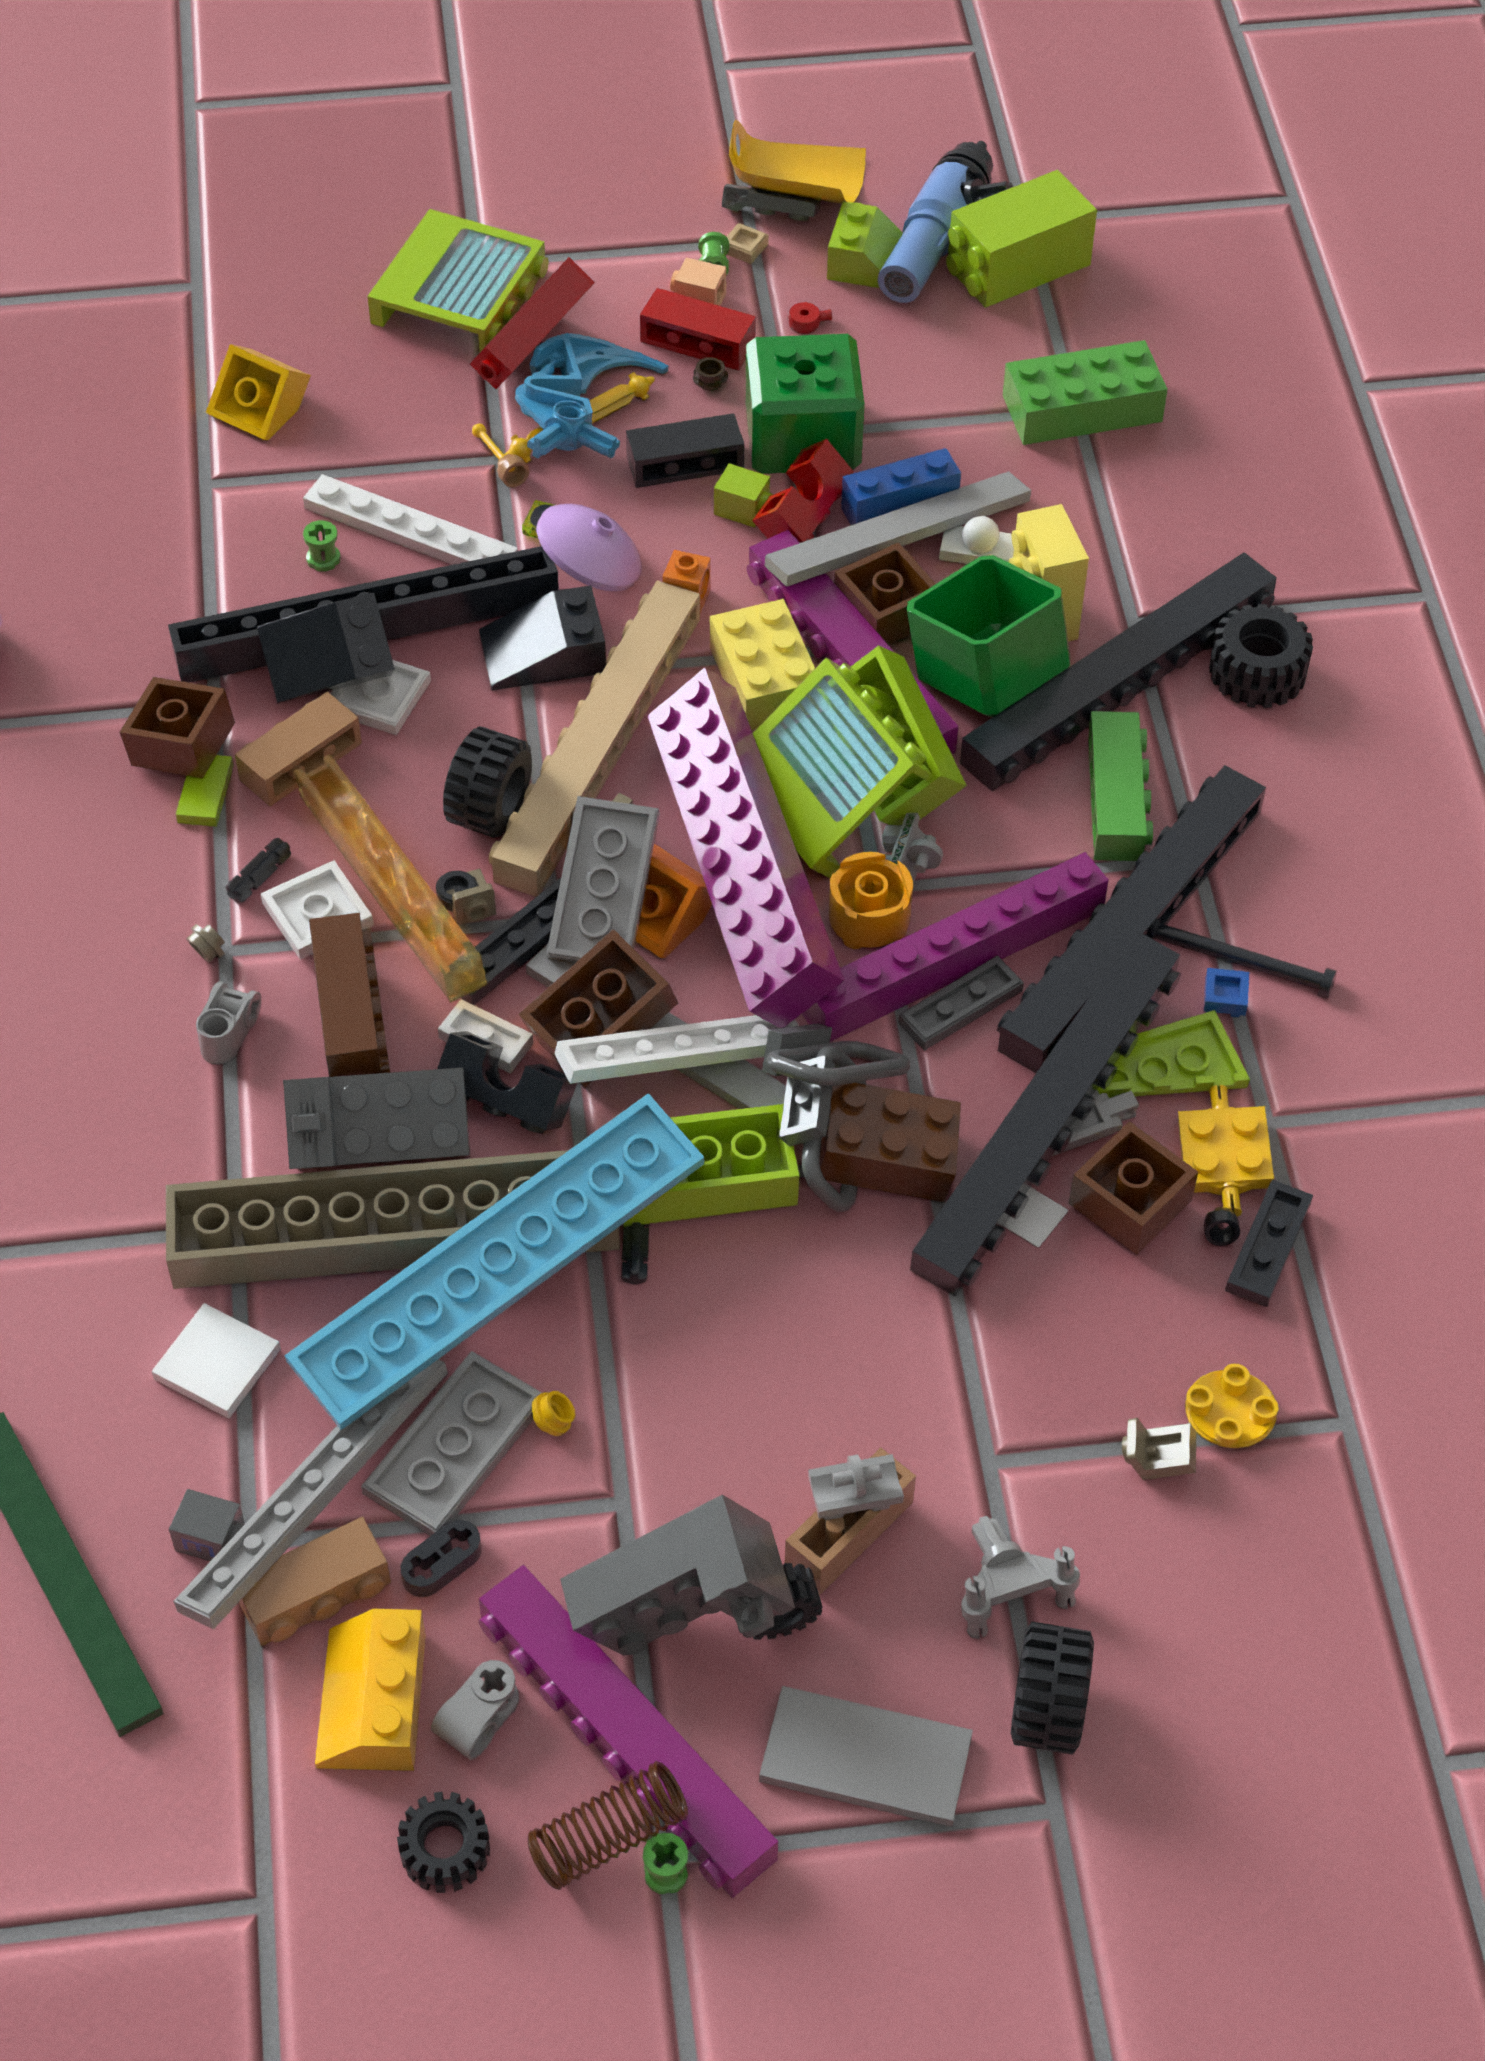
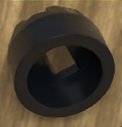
M1217 1207L1214 1211L1208 1212L1205 1215L1203 1227L1208 1242L1217 1246H1225L1239 1238L1241 1230L1239 1220L1234 1211L1227 1207ZM1222 1223H1227L1229 1226L1225 1228Z

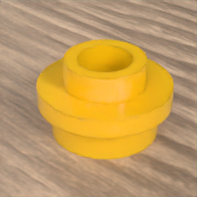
M559 1391L543 1392L532 1401L533 1419L542 1431L553 1436H561L570 1429L571 1422L575 1419V1409L566 1395Z

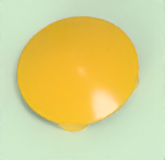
M1229 1364L1223 1370L1213 1371L1200 1377L1188 1389L1185 1401L1187 1419L1196 1432L1205 1440L1227 1448L1248 1447L1265 1439L1275 1426L1279 1410L1278 1403L1271 1390L1261 1380L1250 1375L1248 1369L1240 1364Z

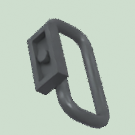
M817 1023L769 1030L762 1072L774 1076L784 1075L809 1084L838 1086L906 1074L910 1069V1061L903 1054L864 1042H830L832 1027ZM825 1046H835L842 1050L849 1058L864 1059L872 1063L828 1069L800 1062L816 1058L817 1053Z
M825 1046L817 1053L816 1058L800 1062L828 1069L856 1065L842 1050L835 1046ZM787 1077L779 1138L788 1146L803 1143L802 1169L808 1186L829 1208L836 1212L848 1211L856 1201L858 1187L841 1184L839 1193L823 1177L819 1164L822 1137H826L832 1086L809 1084ZM866 1081L857 1082V1083H861V1084H866V1085H867Z

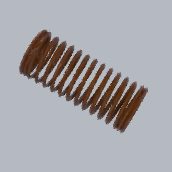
M655 1761L653 1764L650 1763L648 1772L640 1769L639 1778L631 1774L629 1783L621 1780L619 1788L611 1785L609 1793L601 1791L600 1799L592 1796L590 1804L582 1801L580 1809L572 1807L570 1814L563 1812L561 1820L553 1818L551 1825L544 1823L542 1829L534 1828V1830H530L527 1837L530 1854L541 1876L552 1888L561 1890L562 1887L570 1885L572 1879L579 1880L582 1874H589L592 1868L598 1869L601 1863L608 1864L611 1857L618 1858L621 1852L627 1853L630 1850V1846L637 1848L640 1841L647 1842L650 1836L657 1837L660 1830L667 1831L669 1825L676 1826L678 1822L682 1823L683 1820L687 1819L688 1806L675 1777L663 1763ZM643 1774L649 1780L662 1806L663 1813L647 1789ZM660 1779L662 1780V1782H663V1784H664V1786H665V1788H666V1790H667V1792H668V1794H669V1796H670V1799L668 1798L667 1794L665 1793V1790H664V1788H663V1786H662V1784H661V1782H660ZM634 1781L639 1785V1787L643 1791L650 1805L654 1819L648 1813L640 1797L638 1796L636 1788L634 1786ZM624 1786L633 1796L641 1812L644 1824L640 1821L629 1803ZM614 1791L620 1796L623 1803L625 1804L632 1819L635 1831L630 1826V1824L624 1817L621 1809L619 1808L614 1795ZM604 1795L614 1807L623 1826L625 1836L619 1830L608 1811ZM595 1802L601 1807L609 1821L616 1842L605 1829L597 1813ZM585 1806L599 1826L606 1847L601 1843L589 1822ZM575 1811L584 1821L593 1839L596 1852L591 1848L578 1825ZM565 1817L572 1823L583 1843L587 1859L577 1847L572 1834L568 1830ZM659 1817L665 1821L664 1827L660 1826ZM556 1822L563 1829L573 1848L577 1864L569 1855L559 1836ZM649 1822L655 1827L654 1832L650 1831ZM546 1827H547V1828L552 1832V1834L554 1835V1838H555V1840H556V1842H557V1844H558V1846H559L561 1852L563 1853V1855H564V1857H565L568 1870L566 1869L565 1863H564V1861H563V1858H562V1856H561V1854H560V1852H559L557 1846L555 1845V1843L553 1842V1840L550 1838V1836L546 1833ZM639 1827L646 1833L645 1837L640 1836ZM630 1833L636 1838L635 1843L631 1842ZM537 1837L541 1840V1842L548 1850L550 1856L552 1857L558 1875L554 1872V1870L551 1868V1866L545 1859L540 1849ZM620 1839L626 1843L625 1848L621 1847ZM611 1845L617 1849L615 1854L611 1853ZM601 1850L607 1854L606 1859H602ZM591 1855L597 1860L596 1864H592ZM582 1861L588 1866L586 1870L582 1869ZM573 1868L578 1871L577 1875H573Z

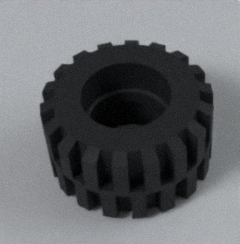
M1258 604V607L1255 608L1251 605L1242 606L1241 611L1232 610L1228 613V618L1223 617L1219 622L1218 628H1216L1209 664V673H1212L1211 680L1213 684L1219 685L1218 691L1224 696L1231 695V701L1236 703L1245 702L1247 707L1255 708V705H1262L1263 708H1272L1273 703L1281 706L1287 703L1288 698L1294 699L1299 695V690L1303 689L1313 650V638L1311 633L1307 632V625L1303 621L1297 622V616L1292 612L1286 614L1283 612V608L1277 606L1273 609L1267 608V604Z
M482 726L474 728L458 747L447 773L443 793V811L446 820L452 824L493 838H498L506 832L511 814L513 812L518 813L523 805L524 795L531 779L532 754L528 742Z
M1033 1621L1029 1624L1024 1634L1010 1734L1014 1745L1071 1755L1075 1753L1081 1742L1094 1653V1640L1091 1631Z

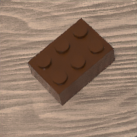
M613 929L522 1010L519 1016L528 1031L533 1034V1037L557 1060L555 1050L558 1041L651 1029L679 1003L670 984ZM592 1081L579 1082V1084L585 1089Z
M861 1083L832 1086L826 1137H822L819 1158L823 1177L826 1181L944 1202L956 1176L961 1102Z

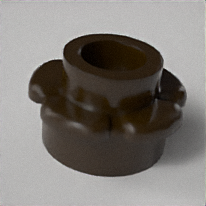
M706 357L699 360L693 371L695 375L693 376L694 383L707 391L717 390L722 386V383H726L728 380V372L725 370V365L718 358Z

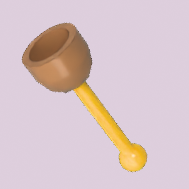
M481 423L475 424L472 428L473 435L476 438H481L499 459L497 473L502 482L511 488L523 484L529 476L528 465L515 454L504 455L486 434V427Z

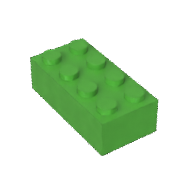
M1143 340L1008 362L1005 365L1003 398L1022 444L1027 445L1163 422L1168 389L1146 341Z

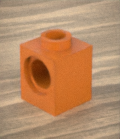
M674 549L663 573L662 582L699 593L700 614L711 590V558Z

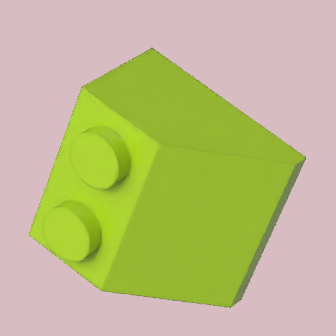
M843 201L828 245L827 280L880 288L878 284L879 272L903 232L877 206Z

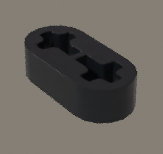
M464 1520L452 1521L411 1550L403 1558L400 1566L405 1589L414 1596L428 1597L437 1593L470 1568L479 1559L482 1552L480 1533L477 1527L471 1522ZM455 1538L460 1542L468 1540L469 1548L464 1551L460 1547L452 1549L451 1541ZM418 1566L423 1570L430 1568L431 1577L428 1579L422 1575L415 1577L414 1568Z

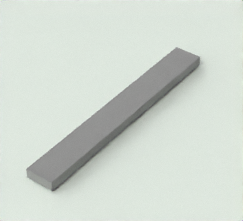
M1008 471L767 554L765 556V567L787 587L850 565L898 542L904 546L966 524L968 520L974 517L989 516L1029 502L1031 490Z
M547 944L526 964V973L546 987H549L575 963L548 959L546 956ZM669 1012L651 1029L685 1025L687 1023ZM746 1060L677 1069L738 1109L784 1104L786 1085L767 1073L762 1072V1070Z
M436 1360L344 1429L340 1430L336 1426L173 1601L177 1612L215 1629L448 1374L445 1362Z

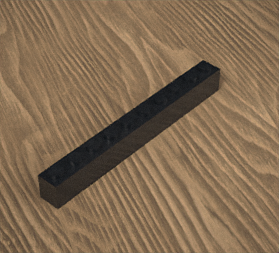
M539 546L168 624L180 681L190 683L267 666L257 626L336 601L374 592L386 639L392 640L505 616L552 591L559 590L558 571L555 563L546 554L543 547Z
M1243 552L962 738L960 764L992 792L1004 783L1013 782L1022 771L1034 763L1039 764L1043 762L1052 751L1063 744L1071 743L1080 732L1088 728L1091 711L1112 712L1119 706H1126L1137 694L1148 687L1156 686L1165 675L1176 668L1184 667L1192 657L1201 651L1211 649L1216 628H1218L1219 622L1223 617L1228 618L1229 612L1234 609L1241 611L1242 606L1251 605L1255 608L1258 607V604H1267V608H1270L1275 599L1274 590L1277 577Z
M1226 765L1222 767L1215 777H1207L1199 790L1198 797L1193 802L1187 801L1178 814L1177 821L1172 827H1164L1157 838L1155 847L1150 853L1144 851L1140 855L1132 874L1128 878L1122 877L1117 882L1108 902L1097 905L1090 917L1089 924L1084 930L1077 929L1073 933L1067 944L1066 951L1061 957L1056 955L1050 960L1044 971L1043 978L1037 984L1032 982L1026 988L1019 1006L1014 1011L1008 1010L1002 1016L997 1026V1032L1000 1033L998 1051L1037 1073L1134 932L1138 931L1155 940V932L1159 928L1160 923L1167 925L1259 816L1266 787Z
M1138 931L1134 932L913 1249L910 1271L955 1297L964 1284L970 1287L975 1282L983 1267V1263L980 1260L988 1250L992 1253L996 1251L1005 1236L1006 1230L1003 1227L1010 1217L1017 1219L1024 1210L1029 1196L1025 1195L1032 1184L1040 1186L1051 1168V1163L1048 1161L1056 1151L1061 1154L1066 1149L1074 1133L1070 1129L1077 1119L1083 1122L1091 1112L1096 1100L1092 1095L1099 1087L1105 1090L1109 1086L1117 1071L1115 1063L1119 1057L1127 1058L1134 1049L1139 1035L1136 1034L1142 1024L1148 1027L1152 1023L1160 1008V1004L1157 1002L1162 994L1170 996L1181 977V973L1176 971L1180 959L1179 953Z

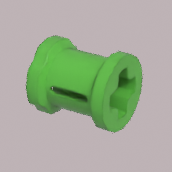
M708 232L702 235L698 243L699 252L702 254L699 260L725 266L727 275L729 272V260L726 258V254L730 248L729 239L719 232Z
M324 520L314 521L303 530V539L309 547L306 560L309 567L314 568L316 571L326 572L334 569L340 563V552L335 547L338 533L335 525L331 522ZM319 531L322 532V537H323V540H322V541H319V536H318V532H319ZM322 551H325V561L321 557Z
M660 1833L657 1837L653 1836L650 1838L643 1849L645 1882L652 1891L658 1894L676 1893L684 1887L688 1879L686 1869L688 1850L686 1844L680 1837L672 1833ZM670 1860L675 1861V1866L668 1864ZM658 1861L664 1864L661 1868L657 1867Z

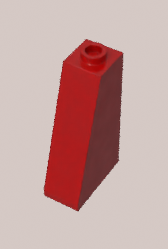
M568 257L471 361L470 365L494 389H497L595 282Z

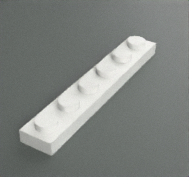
M323 474L303 497L304 509L452 565L518 551V548Z
M754 1015L558 1041L555 1056L570 1084L761 1058L765 1056L769 1030L779 1028ZM793 1020L786 1027H794L799 1025L796 1020Z

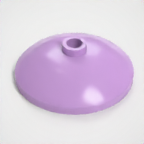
M560 504L547 508L538 520L537 535L544 551L558 567L574 579L600 590L623 591L632 587L640 576L641 560L634 542L623 528L606 514L583 505Z

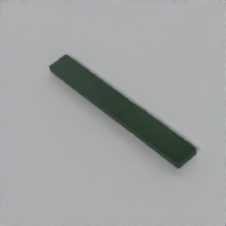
M4 1412L0 1413V1511L120 1738L163 1715L162 1707Z

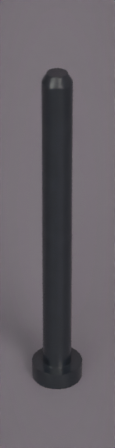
M1161 923L1155 932V939L1319 989L1318 996L1329 998L1335 983L1337 970L1326 968L1324 973Z

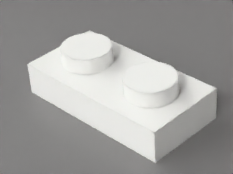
M462 999L438 1028L439 1039L447 1042L450 1033L468 1031L504 1047L498 1062V1068L510 1074L533 1045L532 1033Z

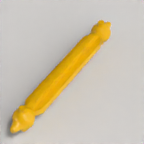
M633 372L628 375L630 378L628 385L619 384L589 400L593 411L592 424L630 404L634 397H641L643 401L648 399L647 393L655 381L654 377H644ZM539 426L530 431L526 439L518 438L517 434L510 437L512 440L510 449L504 455L515 454L522 458L525 463L530 462V455L533 450L527 447V443L544 429Z

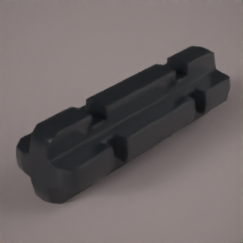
M274 838L264 847L266 852L261 850L239 872L241 876L236 875L226 884L227 895L237 903H243L253 893L251 889L256 890L278 869L276 864L282 865L291 856L290 846L287 842L280 838Z
M633 1222L632 1226H625L623 1228L622 1261L626 1262L621 1264V1279L624 1282L638 1284L646 1282L648 1278V1263L644 1262H648L650 1230L646 1227H649L650 1224Z

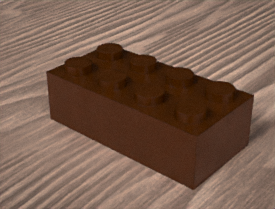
M360 912L309 919L329 1077L390 1073L371 928L362 929Z

